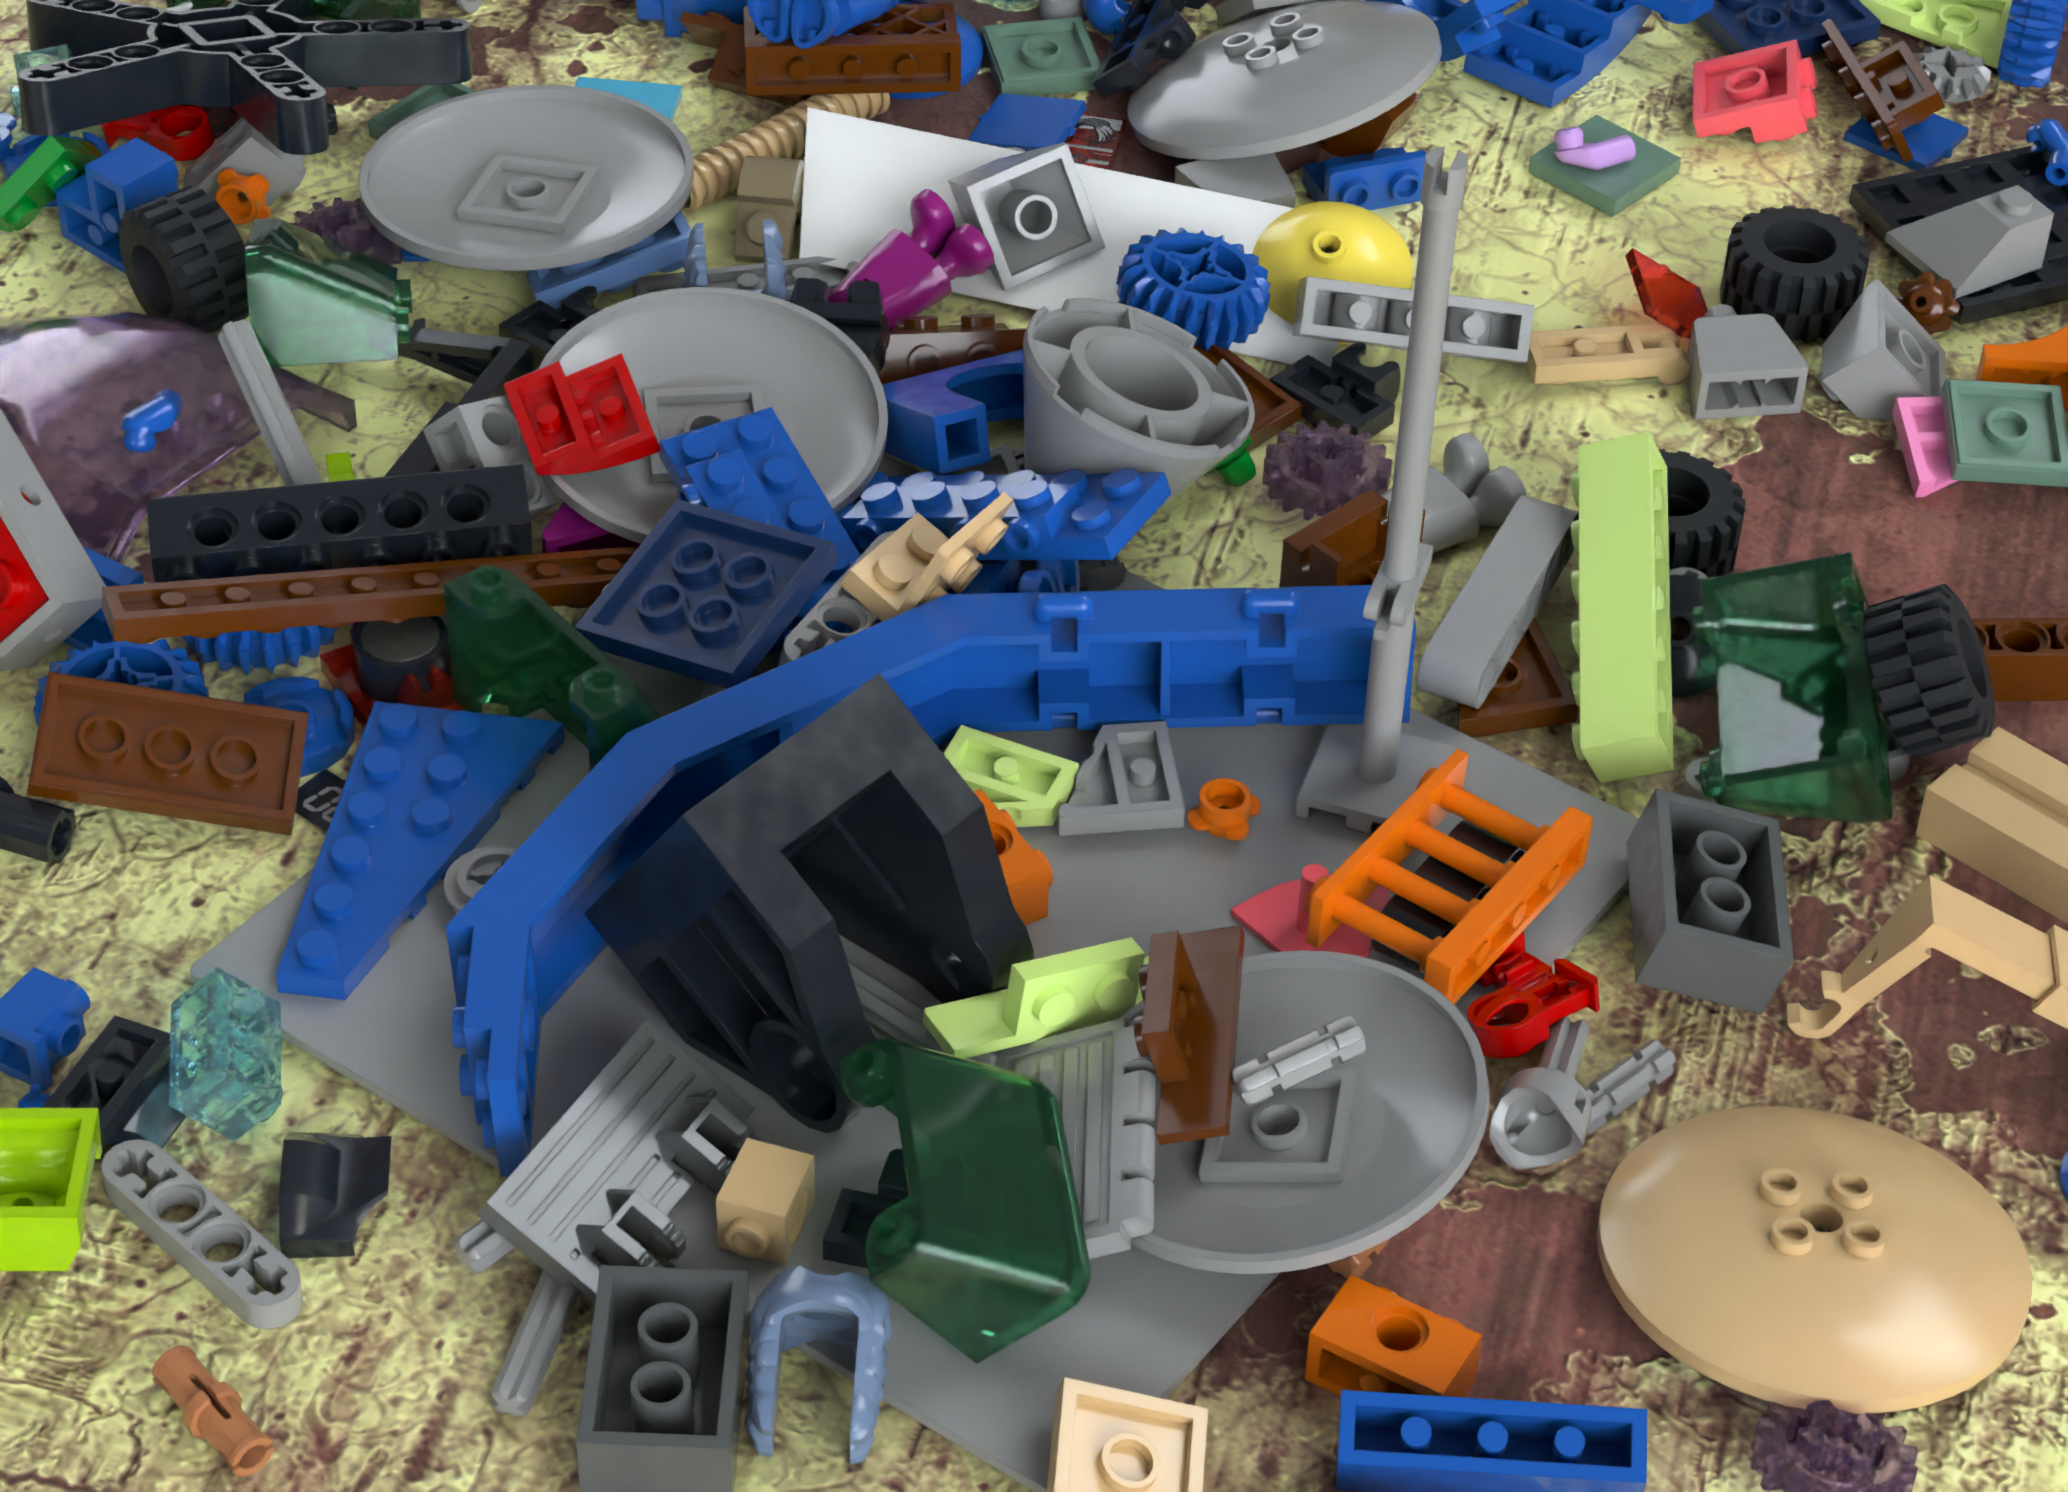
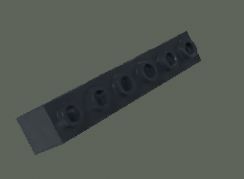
M523 464L146 499L150 555L155 583L532 554L531 518Z

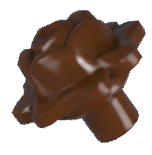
M1924 272L1916 280L1899 283L1898 292L1901 296L1896 297V299L1930 336L1936 332L1951 330L1952 320L1949 316L1958 314L1960 305L1953 298L1952 284L1949 280L1944 278L1936 282L1933 274Z

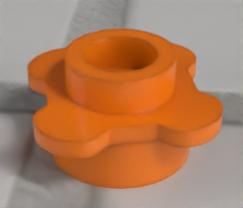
M232 168L223 169L217 176V182L221 188L218 190L215 200L227 213L232 222L238 225H244L251 221L257 225L266 223L271 216V211L266 206V193L270 189L268 180L259 173L247 176L237 174ZM241 193H244L248 197V200L245 199L241 195Z
M1230 778L1213 779L1205 783L1200 789L1199 804L1197 808L1188 812L1187 823L1196 831L1207 830L1216 837L1227 838L1233 841L1241 840L1249 835L1248 822L1252 816L1260 813L1261 802L1240 781Z

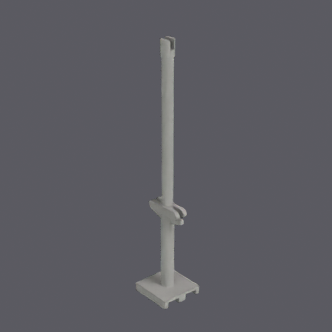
M1445 147L1431 149L1425 154L1420 200L1423 205L1385 557L1368 593L1363 612V618L1374 621L1363 724H1328L1299 791L1295 816L1308 819L1312 808L1347 816L1345 828L1371 834L1375 823L1383 824L1416 791L1419 781L1429 768L1436 767L1438 769L1455 751V745L1401 733L1416 598L1428 571L1433 553V545L1421 543L1420 536L1458 213L1463 206L1468 157L1461 150H1458L1449 172L1442 171Z

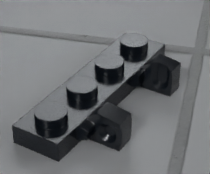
M1133 0L1092 81L1093 86L1103 99L1120 90H1123L1124 93L1134 91L1148 79L1150 75L1148 69L1151 62L1156 63L1160 57L1175 60L1192 46L1196 35L1179 12L1184 7L1199 10L1210 0Z

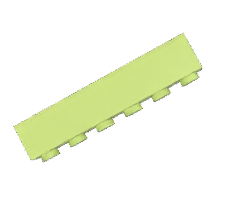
M1647 431L1578 446V471L1571 474L1572 494L1579 508V520L1572 521L1571 523L1572 542L1575 552L1579 556V569L1573 570L1571 573L1572 591L1575 601L1579 606V620L1572 622L1571 633L1575 651L1580 657V671L1572 673L1573 695L1577 706L1580 708V723L1573 724L1572 741L1579 761L1586 760L1599 783L1674 770L1667 465L1650 432Z

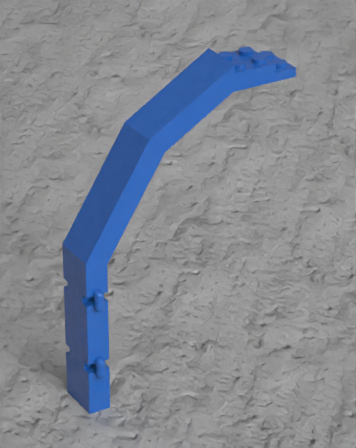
M1372 585L1075 591L1065 593L945 594L627 732L445 926L457 1005H454L452 1013L454 1048H466L467 1053L460 1056V1092L462 1096H473L477 1125L482 1124L484 1147L496 1148L500 1177H509L531 1152L542 1018L608 945L584 913L685 812L877 674H881L937 746L952 740L960 725L982 732L1052 731V729L1062 728L1100 730L1102 725L1166 721L1167 728L1256 726V724H1363L1374 621L1363 618V612ZM1415 616L1402 723H1409L1416 634Z

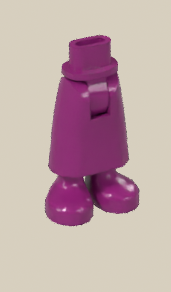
M924 189L912 198L910 215L913 226L911 233L907 236L903 231L892 229L839 283L830 294L829 302L847 303L849 284L854 281H875L879 284L883 295L884 312L891 331L892 327L903 325L904 318L917 316L950 295L952 291L950 281L954 278L971 277L987 271L994 263V253L985 236L971 224L963 223L958 228H955L953 214L946 202L934 191ZM942 250L935 259L930 256Z

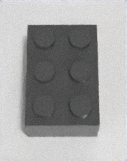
M1656 788L1626 842L1635 983L1762 1014L1794 961L1779 820Z
M600 1265L576 1439L580 1492H734L747 1367L746 1352L749 1347L750 1337L749 1271Z

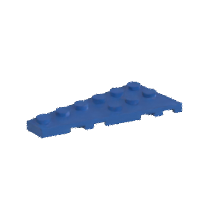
M375 701L276 972L278 992L346 1000L390 948L389 937L405 918L414 919L427 904L426 894L439 878L444 880L449 867L459 857L475 848L500 818L499 808L515 789L523 791L535 777L534 767L546 752L553 755L565 741L564 722Z

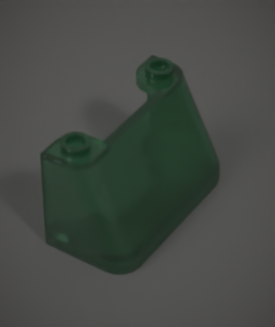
M279 218L254 219L245 244L250 324L270 367L399 360V343L410 342L408 313H413L410 279L399 280L398 268Z
M1847 552L1702 579V605L1693 607V622L1699 643L1709 642L1716 658L1720 746L1710 748L1709 761L1700 762L1699 764L1700 782L1705 799H1715L1719 805L1754 814L1862 824L1892 819L1887 726L1871 682L1863 642L1865 612L1872 604L1852 553Z
M481 566L443 584L453 698L465 711L481 713L482 704L496 703L508 706L509 715L524 717L543 708L555 720L564 722V728L589 750V772L627 732L662 717L634 681L513 573L496 566Z
M876 1039L860 1046L854 1052L839 1060L842 1087L845 1095L862 1108H874L882 1105L897 1117L909 1191L908 1197L881 1212L870 1226L866 1240V1259L870 1282L976 1364L1060 1317L1077 1305L1086 1293L1091 1280V1265L1060 1103L1056 1095L1031 1075L892 1039Z

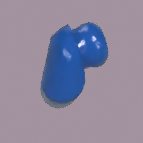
M2042 119L2040 124H2034L2028 128L2026 132L2027 143L2033 142L2031 150L2035 153L2049 151L2050 158L2045 171L2046 178L2054 185H2065L2068 183V133L2059 121Z

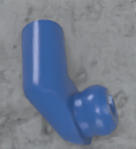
M169 389L157 392L153 399L124 415L120 429L124 430L122 443L128 451L144 453L155 449L157 445L156 432L165 431L170 428L182 411L183 403L179 394Z

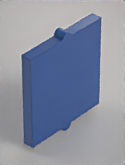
M1000 93L987 113L978 117L979 124L967 140L1001 148L1017 147L1026 152L1063 143L1068 136L1075 134V126L1086 111L1085 100Z
M1862 114L1861 119L1845 132L1844 140L1917 171L1934 167L1943 158H1951L1953 149L1968 136L1969 128L1936 114L1930 115L1919 124L1907 127L1901 132L1914 158L1906 163H1903L1894 147L1887 151L1883 150L1871 124H1867Z

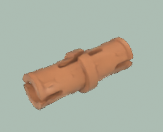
M180 1345L167 1350L155 1362L151 1373L154 1376L152 1379L157 1386L163 1388L183 1411L182 1421L185 1427L194 1437L207 1439L228 1463L230 1470L239 1477L248 1476L261 1469L268 1462L274 1451V1447L271 1445L273 1441L242 1410V1399L232 1385L226 1382H218L198 1360L195 1352L190 1347Z

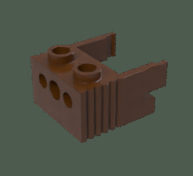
M1369 489L1283 539L1279 587L1372 585L1385 557L1390 512L1389 510L1387 516L1388 500L1372 489ZM1425 509L1423 510V519H1422L1421 536H1420V542H1421V543H1422V535H1423Z

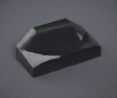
M114 1015L42 1108H98L101 1144H120L124 1141L140 1139L151 1141L163 1149L193 1109L195 1101L186 1089L177 1068L178 1048L176 1036Z
M288 1132L283 1140L279 1187V1240L281 1253L287 1258L355 1256L356 1233L361 1221L379 1201L388 1195L392 1136L363 1137L357 1134Z

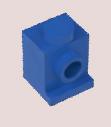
M33 967L0 998V1071L29 1085L38 1084L44 1092L53 1084L51 1069L63 1057L73 1053L86 1035L83 1015L90 1009L91 1002L81 986L70 979H59Z

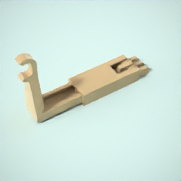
M1929 875L1911 892L1842 974L1834 971H1821L1824 999H1831V1001L1819 1010H1807L1800 1003L1787 1004V1024L1794 1033L1805 1038L1820 1039L1834 1034L1866 1003L1930 958L1931 948H1934L2030 996L2032 1012L2068 1029V931L2053 925L2047 932L2043 933Z

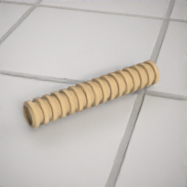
M889 93L815 94L806 101L803 100L794 107H789L782 113L772 116L769 120H764L757 124V126L750 127L744 133H739L732 137V139L723 141L719 146H713L706 152L696 155L693 158L694 181L692 190L681 209L685 212L693 213L700 209L701 206L710 204L714 199L718 200L725 196L726 193H731L738 189L742 164L747 155L796 159L802 153L805 154L807 107L871 120L876 115H880L888 110L890 105Z

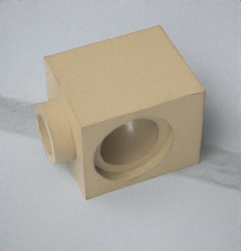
M746 1138L716 1198L718 1247L734 1251L747 1258H760L786 1265L815 1205V1155Z

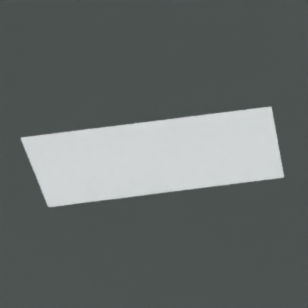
M807 107L799 258L816 256L834 258L836 260L820 264L847 270L848 263L852 261L860 262L892 229L903 231L907 236L911 233L913 229L910 215L912 198L924 189L934 191L946 202L953 214L955 228H958L964 221L948 180L996 159L1023 152ZM1075 163L1105 248L1007 291L1001 289L991 270L988 269L983 274L954 278L950 281L951 292L1033 310H1039L1045 306L1049 309L1048 312L1061 309L1065 300L1071 298H1092L1119 302L1117 295L1118 285L1116 284L1119 266H1122L1123 258L1128 252L1129 245L1139 243L1141 235L1156 236L1159 229H1164L1170 233H1177L1180 227L1184 228L1188 233L1199 234L1203 230L1205 235L1215 238L1224 235L1225 242L1231 245L1240 243L1244 245V254H1252L1258 238L1267 226L1282 214L1295 208ZM942 250L930 256L935 259ZM1323 250L1325 253L1336 252L1335 250ZM1268 308L1257 333L1250 334L1246 343L1238 344L1232 342L1229 350L1234 353L1290 365L1306 355H1310L1331 367L1332 357L1336 354L1339 342L1292 336L1294 324L1282 319Z

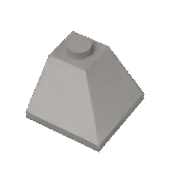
M1065 142L999 158L948 180L964 223L971 224L977 228L990 244L994 253V263L989 269L1004 291L1105 248L1069 146Z
M2016 185L1888 231L1885 242L1920 271L1933 274L1936 282L1944 278L1949 280L1952 284L1953 298L1957 299L2042 268L2054 213L2028 191Z
M1876 279L1868 284L1822 345V372L1819 378L1827 395L1835 402L1842 401L1856 417L1894 421L1892 411L1896 398L1941 396V390L1946 379L1945 351L1881 281Z

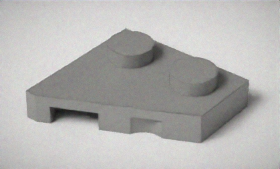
M1166 721L1102 725L1092 744V756L1084 760L1076 775L1075 790L1068 804L1062 802L1058 810L1059 836L1184 827L1185 807Z

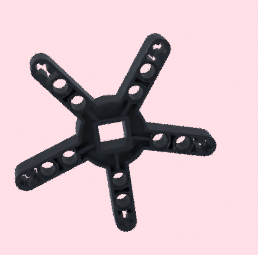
M26 0L30 51L35 54L64 60L21 70L18 73L22 131L31 135L53 136L180 104L205 107H231L280 151L293 155H311L321 153L329 148L327 92L324 88L445 85L467 82L473 76L471 24L466 20L457 18L316 21V0H233L227 7L204 8L184 12H175L116 0Z

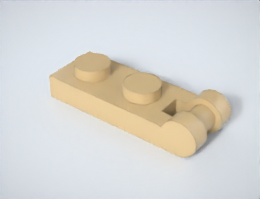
M1665 323L1531 331L1528 360L1526 363L1534 385H1561L1567 382L1597 380L1618 381L1627 378L1658 377L1664 384L1672 385L1683 381L1690 372V364L1683 350L1679 349L1680 340L1673 326Z

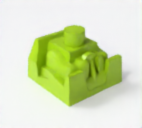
M0 1108V1271H68L81 1247L85 1227L84 1201L87 1198L95 1159H101L102 1154L98 1108Z

